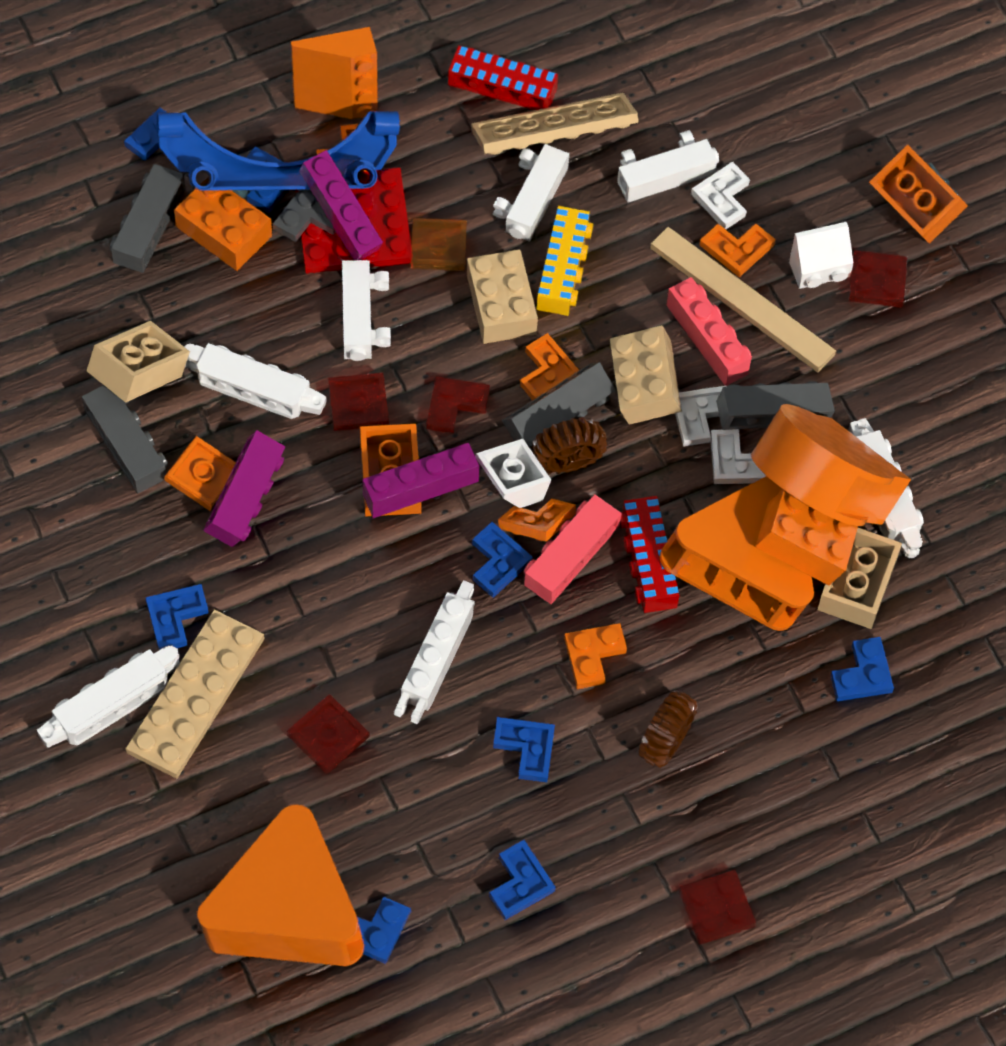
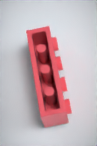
M690 277L669 288L666 306L722 383L728 386L748 375L752 359L749 349L745 345L742 346L737 339L733 327L727 325L722 319L719 308L715 304L712 305L708 300L702 285H697L694 279Z
M594 495L588 502L585 500L580 504L576 511L577 515L572 521H565L554 541L550 539L544 545L541 556L537 560L532 559L524 569V586L549 604H552L620 527L622 513L597 495Z

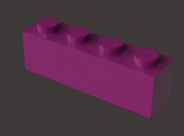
M325 150L305 161L299 172L353 260H362L379 250L383 241L328 151Z
M258 430L246 440L203 529L204 532L231 547L240 540L242 542L246 540L252 528L249 526L251 518H256L263 504L259 501L262 495H266L273 485L274 481L270 478L273 472H277L284 462L285 458L281 456L285 449L284 445Z
M466 443L364 478L363 497L372 517L376 518L479 482V464L470 444Z

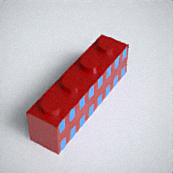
M462 46L457 48L448 75V85L532 110L550 108L558 84V74L550 70L535 68L523 62H514L498 55H490L477 51L474 48Z
M657 496L624 500L620 527L621 529H626L627 536L624 537L626 553H631L632 561L629 562L630 574L632 578L637 579L638 586L635 587L636 601L638 604L642 603L644 613L676 609L679 602L676 578L673 574L666 571L660 562V552L666 544L667 538Z

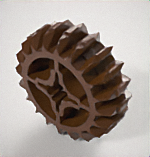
M584 417L579 419L571 418L568 421L562 420L561 423L552 424L550 428H544L543 433L537 434L536 439L532 441L533 454L546 473H568L580 468H586L587 465L594 464L596 459L603 457V453L607 451V437L599 421H594L593 418L585 419Z
M675 690L670 693L660 705L646 729L642 742L639 745L640 757L647 763L659 768L668 764L690 729L694 716L697 713V701L684 692L681 693Z

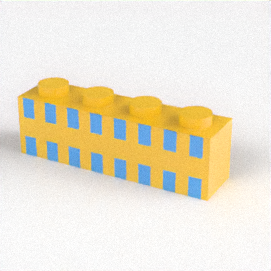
M558 206L538 292L537 310L569 316L570 307H576L579 290H574L575 284H581L584 268L579 266L581 261H586L589 245H584L585 239H591L593 223L589 222V211Z

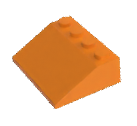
M370 27L291 42L295 108L348 119L364 118L369 111H378L377 50Z

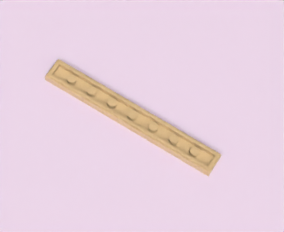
M667 227L651 243L650 249L685 275L692 277L696 283L702 285L704 289L816 372H819L835 356L836 350L671 228Z

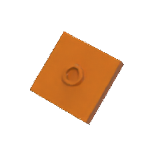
M195 436L165 475L164 480L211 511L236 462L198 436Z

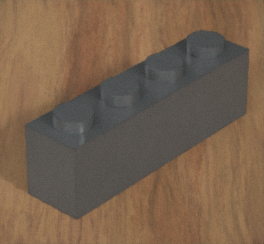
M154 164L150 173L147 172L144 175L142 189L139 194L136 193L134 195L129 215H124L118 236H114L111 240L109 250L112 252L113 263L144 273L185 190L183 173Z
M590 363L502 421L514 441L524 439L530 450H532V441L536 439L537 434L543 433L544 428H550L552 424L561 423L562 420L568 421L571 418L579 419L586 416L588 408L593 405L595 407L603 405L610 400L608 395L616 390L601 363Z
M815 381L805 384L785 382L779 385L759 383L753 386L734 384L723 387L716 400L722 430L768 428L783 404L794 405L817 415L830 418L835 412L829 384Z
M104 385L83 395L84 411L136 493L138 494L164 481L166 467H168L167 460L162 452L157 453L155 451L153 438L148 431L143 432L139 426L141 425L139 416L135 410L130 411L126 405L128 402H124Z

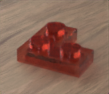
M436 377L426 429L454 433L458 410L486 414L490 385Z

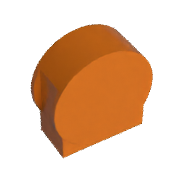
M790 404L780 406L751 453V458L756 466L786 492L813 509L853 526H863L865 523L882 525L911 481L908 476L834 419L817 415Z

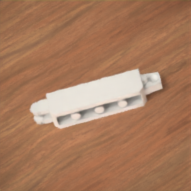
M190 343L184 346L190 351L185 367L197 372L198 380L202 386L290 419L299 417L301 411L320 415L326 405V396L311 389L309 380H306L299 374L284 372L275 365L260 363L251 356L236 354L221 345L215 346L208 343L206 348Z
M866 418L850 423V433L901 471L899 463L894 462L891 456L892 451L889 441L883 438L880 430L874 431ZM909 486L906 487L882 525L878 524V527L883 537L902 543L901 550L907 558H915L919 555V548L923 542L919 533L923 525V516L920 510L915 509L913 505V496Z
M463 580L457 594L447 592L401 688V697L394 712L395 716L401 717L405 713L408 703L412 704L416 708L412 712L411 722L418 724L424 711L430 709L472 620L475 601L470 599L474 592V584Z
M168 645V647L165 646V649L162 648L154 654L150 649L144 653H137L130 658L127 664L119 669H111L105 674L103 679L95 684L90 683L84 686L76 696L60 701L55 706V709L52 710L53 717L37 730L38 736L44 745L48 748L66 739L72 745H80L159 695L168 683L167 675L174 672V669H177L180 664L178 648Z

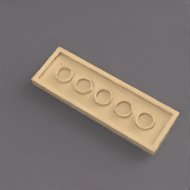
M619 93L471 123L472 133L484 154H499L507 149H524L531 144H548L555 139H573L580 134L590 132L601 133L605 129L614 127L626 128L630 124L638 123V113L625 94Z
M214 609L126 747V753L177 779L265 639L264 634Z

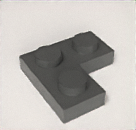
M300 189L273 223V230L295 242L310 223L332 235L336 232L310 189Z

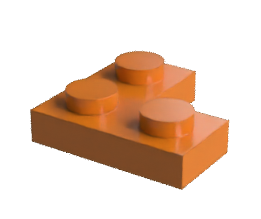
M717 224L700 239L699 246L736 276L740 277L775 246L776 239L757 224L751 227L739 239Z
M547 333L526 346V354L538 366V369L522 378L520 386L534 400L579 371V369Z
M551 499L538 512L513 506L498 519L499 528L516 535H524L535 538L538 541L547 542L560 530L565 521L571 520L576 515V504Z
M621 623L565 633L564 635L577 689L605 684L606 679L600 658L625 654L627 652Z

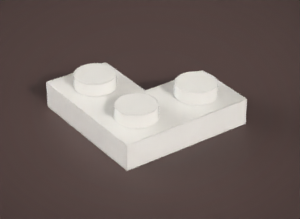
M731 162L693 187L691 195L724 229H728L746 216V210L737 202L733 195L747 187L750 179Z
M727 386L679 392L682 412L675 413L683 447L710 443L711 435L707 418L719 417L716 400L722 388Z
M739 429L711 430L714 484L754 483L766 476L753 462L751 454H741Z

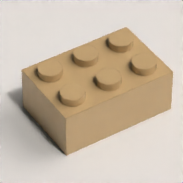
M521 250L467 258V279L483 344L537 335L538 317Z
M149 321L94 345L87 372L124 402H128L181 378L190 351L152 321Z
M663 325L610 338L620 411L628 424L682 412L671 339Z
M858 528L847 569L831 585H825L818 611L872 629L902 543Z

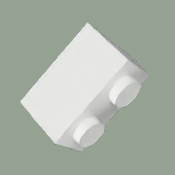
M847 222L795 233L789 263L799 289L805 287L814 288L822 283L831 281L840 282L850 277L853 267V256Z
M524 439L476 453L477 461L503 499L519 508L543 501L551 478Z

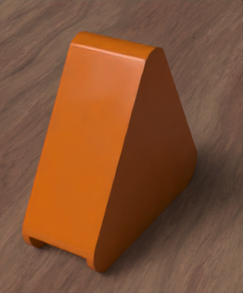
M767 476L683 519L660 552V562L666 571L773 630L783 631L790 628L814 596L813 582L810 575L755 547L768 503L782 490L780 486Z
M290 805L284 808L198 908L197 916L207 945L213 952L218 954L349 966L357 962L364 952V942L356 913L314 815L307 807L302 805Z

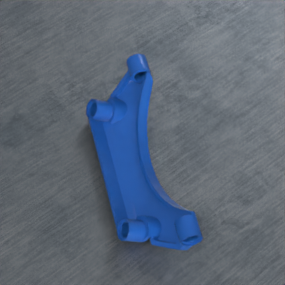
M369 111L344 140L327 150L350 189L370 188L376 183V170L382 169L397 145L396 135L399 134L400 128L398 111ZM157 113L159 149L179 172H189V182L196 190L310 189L299 170L305 161L313 157L285 163L251 160L236 155L213 142L200 131L187 113ZM361 169H365L369 173V181L366 184L358 181L357 174ZM199 171H205L209 175V182L205 186H200L196 182V174Z

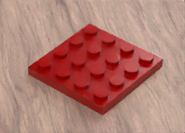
M401 168L376 170L377 181L372 187L351 189L383 241L379 250L362 260H369L370 267L413 263ZM368 171L358 172L357 178L360 183L366 184L369 181ZM310 223L302 233L301 239L306 274L342 270V261H354L337 232L332 235Z

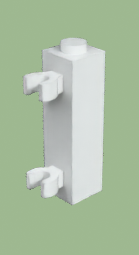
M688 130L680 133L682 139L678 142L680 148L639 161H636L632 149L621 152L623 159L620 160L622 166L619 167L617 182L627 203L713 175L716 172L717 163H719L717 150L714 147L711 148L707 139L695 143L691 131Z
M546 144L539 156L529 149L524 148L519 156L521 159L519 166L523 169L531 170L514 204H510L504 198L497 197L493 205L495 208L493 215L502 219L506 218V232L517 239L531 241L568 169L569 153Z
M369 260L342 261L344 359H352L354 361L372 359L371 345L379 347L391 346L390 328L381 327L371 330L370 289L388 291L389 272L379 271L370 274Z

